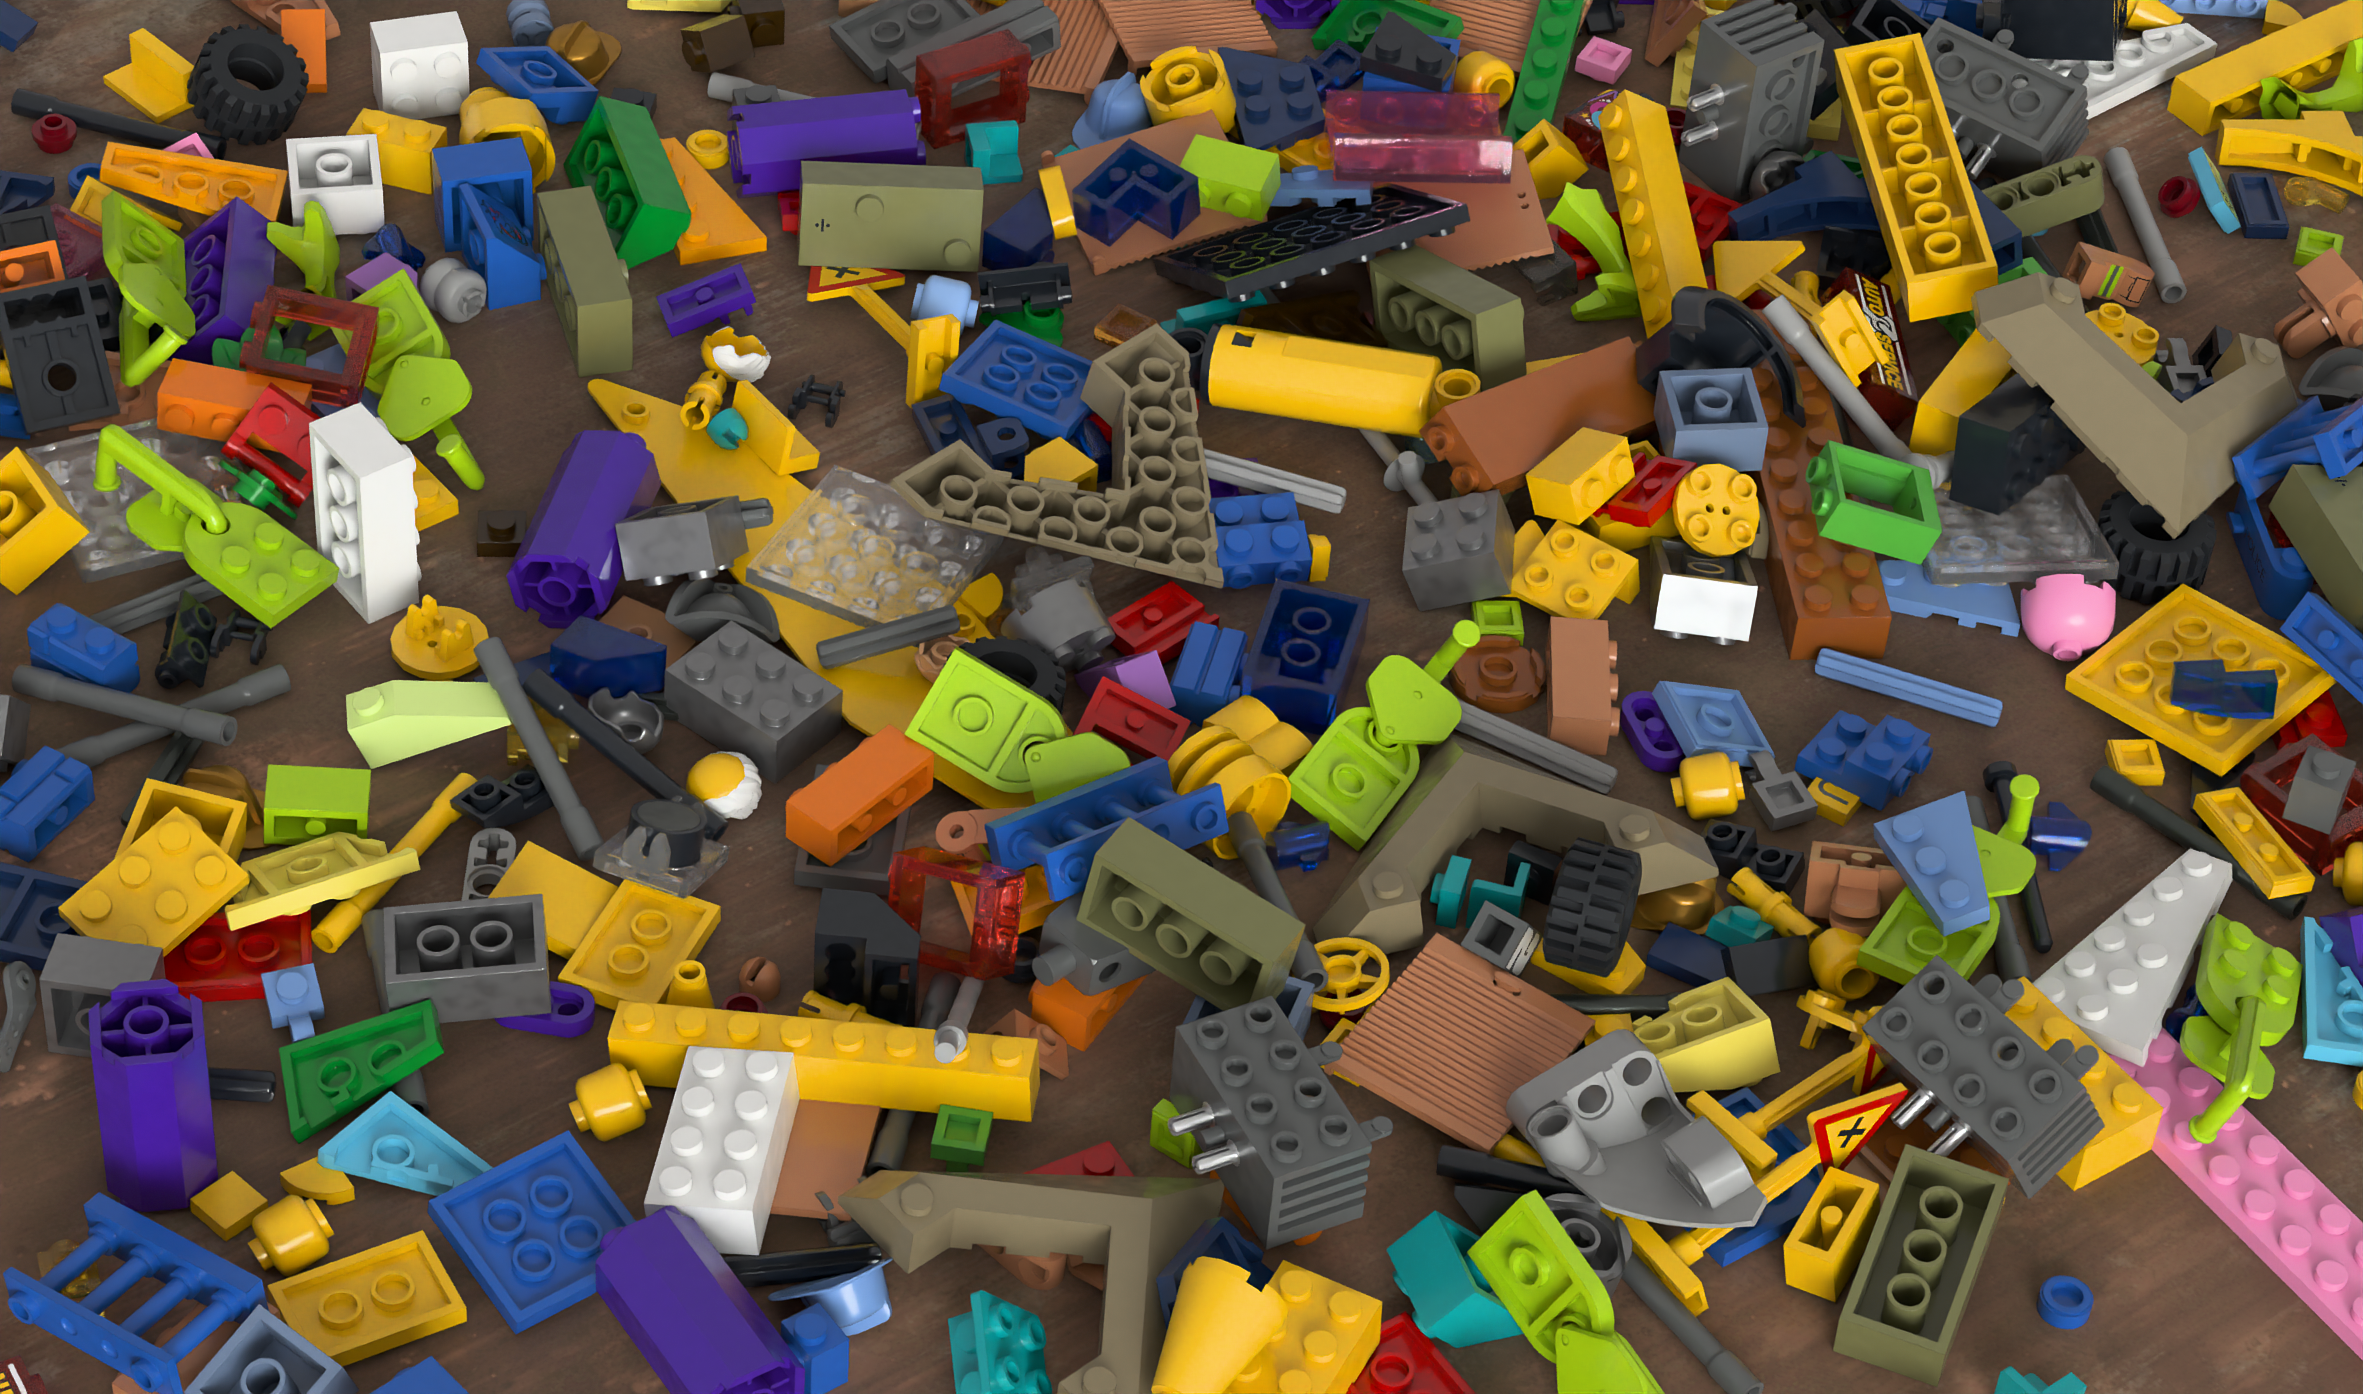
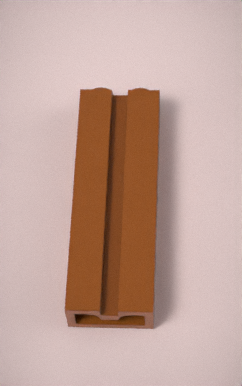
M1627 336L1444 406L1419 432L1439 462L1445 459L1449 461L1454 469L1449 478L1461 497L1470 493H1481L1499 489L1502 496L1528 485L1526 474L1582 427L1627 437L1628 444L1653 435L1658 430L1653 414L1656 397L1637 383L1636 346L1630 337Z

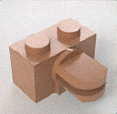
M2331 247L2295 273L2302 286L2297 293L2303 305L2275 325L2273 331L2274 338L2292 358L2299 359L2332 337L2335 338L2341 347L2356 348L2363 344V283Z
M1812 841L1803 915L1814 917L1822 923L1831 924L1832 928H1840L1858 934L1861 937L1870 936L1907 884L1882 849Z

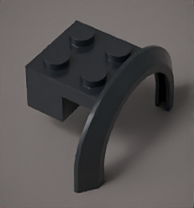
M1698 286L1681 288L1672 299V320L1636 348L1637 383L1655 397L1659 371L1751 368L1752 370L1767 358L1781 388L1783 413L1800 427L1804 428L1806 426L1801 383L1790 356L1767 324L1748 306L1729 294Z

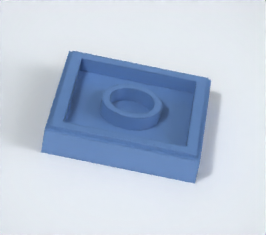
M1659 681L1653 690L1652 695L1687 758L1723 752L1729 757L1730 762L1738 761L1739 766L1753 767L1748 759L1749 754L1768 750L1773 758H1775L1774 752L1739 690L1669 681Z

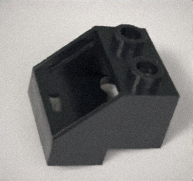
M823 888L815 929L813 991L847 1006L851 1003L864 1006L867 1014L894 1024H900L904 1027L915 1028L918 1009L921 935L875 893ZM901 965L909 966L907 974L909 980L901 979Z

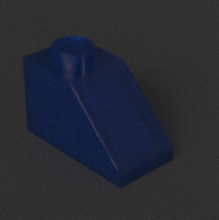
M1034 188L984 230L983 267L995 271L1029 267L1034 263L1043 261L1053 263L1055 253L1052 250L1054 230L1042 190Z
M580 615L550 645V676L571 693L588 699L605 687L610 690L612 697L626 696L629 691H635L636 694L660 691L665 686L667 646Z

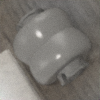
M446 257L437 260L425 270L421 277L419 293L428 308L439 312L449 322L462 323L480 313L482 306L484 307L487 286L484 278L476 271L468 269L456 258Z

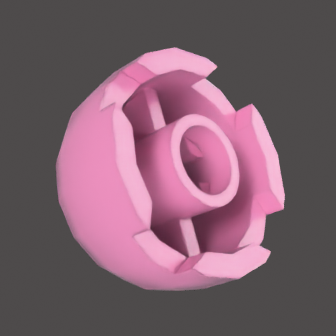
M2054 574L2036 579V588L2030 591L2024 588L2021 590V621L2023 630L2030 642L2041 651L2053 655L2054 658L2061 661L2078 660L2081 656L2101 647L2113 631L2116 591L2104 581L2100 588L2084 584V575Z

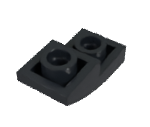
M529 764L502 782L487 774L450 800L451 808L484 828H498L519 823L554 806L536 768Z
M1709 819L1700 834L1704 838L1718 867L1719 875L1729 880L1740 869L1749 867L1754 874L1773 890L1779 893L1783 891L1789 896L1805 869L1804 852L1758 844L1756 828Z
M1807 935L1766 940L1720 950L1726 977H1729L1748 997L1817 985L1809 964Z

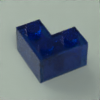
M1130 138L1072 190L1076 228L1109 247L1137 221L1173 240L1201 214L1198 177Z

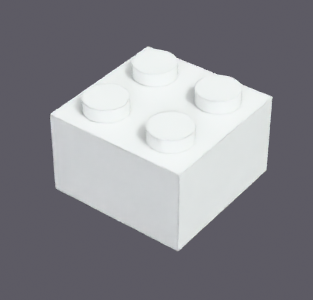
M457 11L370 22L373 93L379 110L414 120L459 114L461 103L470 95L468 42Z
M376 134L286 139L293 227L303 226L305 220L304 204L310 200L319 202L325 209L335 235H363L373 232H385L383 187Z

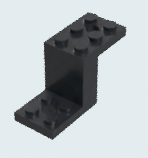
M1982 0V3L1977 4L1976 28L1983 29L1982 38L1990 42L1993 41L2000 30L2007 29L2012 31L2014 41L2008 50L2027 59L2113 61L2127 25L2128 0Z
M50 205L0 215V251L55 240L65 280L0 293V359H5L25 436L114 417L121 413L86 276L68 278ZM55 366H64L71 370L75 380L73 387L67 391L54 389L48 381L49 370Z

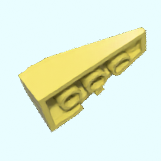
M1729 977L1674 997L1668 1001L1670 1010L1654 1020L1644 1015L1632 1023L1633 1033L1660 1061L1674 1092L1701 1091L1702 1089L1704 1091L1729 1090L1738 1087H1749L1758 1084L1765 1077L1780 1072L1770 1018Z

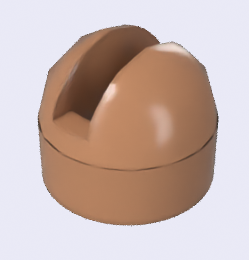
M757 956L744 963L739 973L740 992L753 994L762 1003L771 1001L780 992L781 975L774 962L766 960L765 957ZM757 976L754 982L751 981L753 977Z

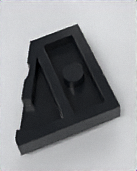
M1825 226L1816 275L1819 278L1818 289L1832 294H1840L1845 290L1852 296L1857 297L1860 291L1855 274L1859 275L1863 292V283L1865 282L1861 279V276L1874 283L1892 268L1882 233L1863 229Z

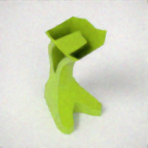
M2359 37L2348 43L2340 73L2331 88L2307 94L2294 89L2276 77L2260 79L2263 87L2259 101L2262 117L2264 119H2300L2301 111H2363V38Z
M1567 182L1563 196L1546 219V223L1558 225L1574 236L1590 251L1602 271V274L1595 277L1598 289L1571 306L1573 317L1577 321L1640 317L1642 312L1637 294L1638 291L1631 264L1624 254L1618 225L1607 213L1602 196L1597 189H1581Z
M309 200L304 204L305 220L303 226L291 227L279 222H268L266 225V237L305 274L306 282L304 289L277 305L274 321L287 325L297 317H300L312 328L306 339L311 341L331 328L325 317L338 309L334 280L335 271L340 263V247L325 209L319 202Z

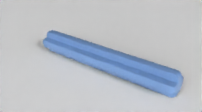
M1822 648L1816 660L1815 673L1819 676L1988 727H1995L2002 713L2003 702L1999 699L1829 648Z

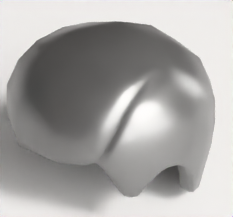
M1774 151L1762 159L1753 171L1749 183V194L1752 201L1795 182L1794 168L1805 163L1802 157L1794 152Z
M605 687L589 697L588 710L641 754L652 750L662 739L663 713L654 703L639 698L635 691H629L623 698H614L611 696L610 690Z

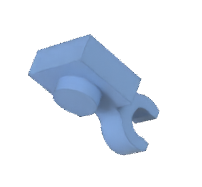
M314 963L262 973V986L272 1028L289 1026L292 1044L314 1037L315 1032L312 1021L325 1018L324 1005Z

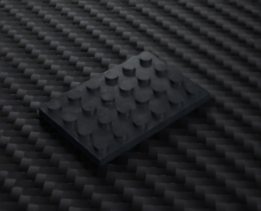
M1386 183L1373 187L1371 204L1356 205V198H1345L1336 202L1337 204L1334 207H1318L1317 205L1154 257L1153 260L1157 275L1174 280L1175 284H1185L1191 286L1193 290H1203L1209 292L1211 296H1221L1227 298L1231 303L1252 299L1255 297L1254 291L1268 286L1269 289H1282L1292 286L1296 283V277L1308 273L1310 276H1322L1332 273L1336 270V264L1345 261L1350 263L1370 261L1376 258L1375 252L1386 248L1390 250L1410 248L1416 244V238L1429 235V237L1450 235L1456 231L1455 226L1469 222L1470 217L1466 203Z

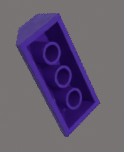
M237 196L183 239L186 270V297L184 300L195 315L196 332L187 340L186 345H180L167 359L169 361L176 358L213 365L212 346L217 338L240 342L243 333L250 325L260 320H270L272 313V287L275 282L273 277L277 255V247L266 237V225L271 221Z

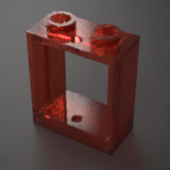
M1005 29L916 56L915 96L919 99L922 125L920 134L934 150L965 141L966 124L1015 120L1017 124L1025 122L1026 103L1030 99L1027 86L1028 69L1032 64L1028 47L1024 43H1020L1009 29ZM1000 70L999 95L951 109L952 84Z
M267 285L263 302L255 301L250 328L255 329L252 342L244 341L239 368L245 369L249 373L312 384V401L344 408L360 403L379 333V307ZM280 316L353 331L343 373L339 374L265 359L275 317Z
M2312 733L2295 744L2288 743L2284 745L2276 755L2262 763L2255 762L2251 764L2242 774L2240 785H2242L2241 791L2296 856L2322 876L2334 868L2336 857H2345L2346 850L2350 844L2357 841L2363 842V773L2355 767L2342 806L2348 812L2337 818L2330 835L2282 818L2289 795L2280 787L2294 780L2308 746L2311 745L2339 755Z
M926 846L894 852L893 862L888 873L890 883L888 906L918 934H920L927 874L977 888L970 953L921 940L920 963L983 981L1013 974L1025 872Z

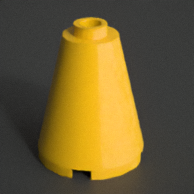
M1205 1256L1197 1257L1194 1264L1192 1265L1190 1262L1183 1271L1153 1380L1152 1394H1222L1283 1326L1288 1315L1286 1303L1268 1284L1264 1286L1262 1292L1248 1284L1246 1281L1251 1273L1245 1269L1221 1259Z

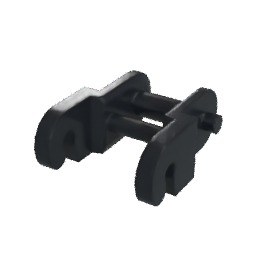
M811 374L807 381H803L802 388H796L792 397V404H789L788 418L796 419L800 409H805L808 402L828 406L825 426L833 428L840 412V398L845 397L846 390H842L843 382L837 381L835 386L817 383L815 375ZM817 392L830 396L828 399L812 396V394Z
M235 608L231 615L227 616V624L218 625L211 641L210 656L218 658L219 653L223 652L225 646H230L233 638L251 641L254 643L250 653L251 665L258 666L260 659H263L267 651L266 636L268 631L273 630V627L269 628L257 619L241 617L240 610ZM239 627L254 629L255 632L254 634L237 632Z

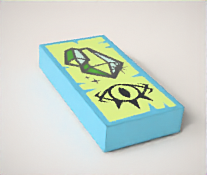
M2202 146L2188 153L2189 162L2207 207L2222 230L2229 234L2240 228V222L2220 173Z

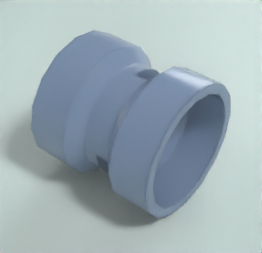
M512 0L508 5L506 17L511 29L514 46H545L549 34L554 30L546 2L544 0Z

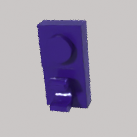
M741 263L656 296L672 338L713 322L718 317L723 324H729L728 313L741 308L749 316L753 313L751 304L756 303Z

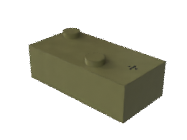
M801 161L797 230L798 266L978 272L984 195L981 167Z
M591 186L537 193L538 248L546 266L547 278L545 283L578 377L633 370L632 297L628 289V269L625 259H617Z
M1417 245L1402 250H1395L1369 261L1375 327L1382 332L1388 342L1387 348L1437 356L1442 363L1443 372L1451 369L1471 371L1481 381L1480 392L1527 375L1523 332L1524 308L1521 303V297Z
M2292 464L2268 507L2332 607L2363 634V467L2356 466L2345 476L2329 479L2323 465Z
M1130 817L1121 824L1095 853L1076 918L1077 921L1128 947L1130 954L1223 1011L1269 996H1273L1276 1000L1284 990L1306 924L1248 890L1241 883L1233 881Z
M1905 1144L1840 1315L1833 1351L1938 1387L2000 1217L2009 1178Z

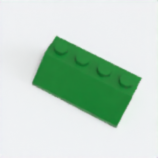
M599 96L563 166L572 188L591 186L617 259H625L627 269H630L673 250L681 234L687 231L692 214L647 108Z

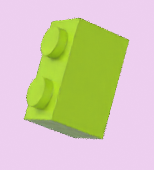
M1196 134L1177 170L1179 201L1195 207L1213 209L1232 214L1236 217H1245L1262 222L1281 185L1279 154Z
M268 764L264 801V844L298 845L338 831L357 835L361 839H367L371 769Z

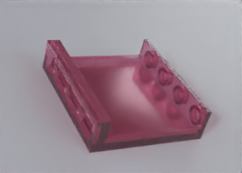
M1326 90L1324 132L1333 181L1510 184L1513 140L1511 136H1502L1498 122L1499 93Z

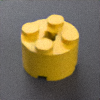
M1184 46L1169 50L1150 63L1152 70L1146 78L1142 75L1140 89L1153 127L1182 117L1204 113L1212 109L1224 133L1229 132L1234 127L1236 100L1223 60L1218 53L1208 49L1209 54L1197 52L1196 46Z
M512 97L494 98L471 105L460 128L459 144L464 145L521 137L532 168L534 194L537 186L545 179L546 182L549 180L555 167V153L548 128L537 106L530 100Z

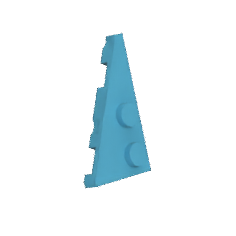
M2304 916L2300 929L2301 964H2303L2301 974L2303 1058L2363 1067V987L2350 967H2340L2330 952L2333 942L2326 931L2316 923L2315 918Z
M389 1091L318 1149L317 1161L324 1168L343 1171L347 1174L434 1196H439L493 1168L392 1091Z

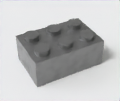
M732 620L665 669L664 699L667 700V707L678 714V722L725 752L745 754L758 767V773L774 784L841 733L843 690Z
M542 894L383 908L385 981L390 1012L431 999L437 1009L439 1023L552 1013L547 932Z

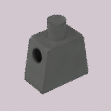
M1084 891L1069 897L1047 916L1041 935L1040 955L1032 961L1033 972L1042 984L1050 986L1065 978L1083 995L1094 996L1156 971L1152 966L1130 954L1128 947L1076 920Z

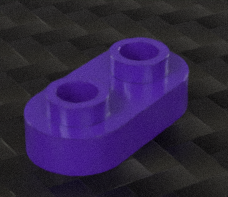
M1637 691L1627 695L1622 701L1619 722L1640 761L1646 767L1657 772L1678 770L1681 761L1686 756L1652 692Z
M550 981L552 1013L494 1018V1020L498 1024L511 1029L565 1038L577 1037L589 1031L595 1022V1001L592 994L583 987Z

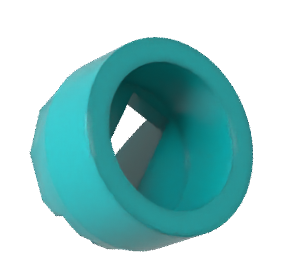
M728 408L718 413L709 422L706 429L711 439L718 446L727 450L739 448L737 441L748 438V426L735 408Z

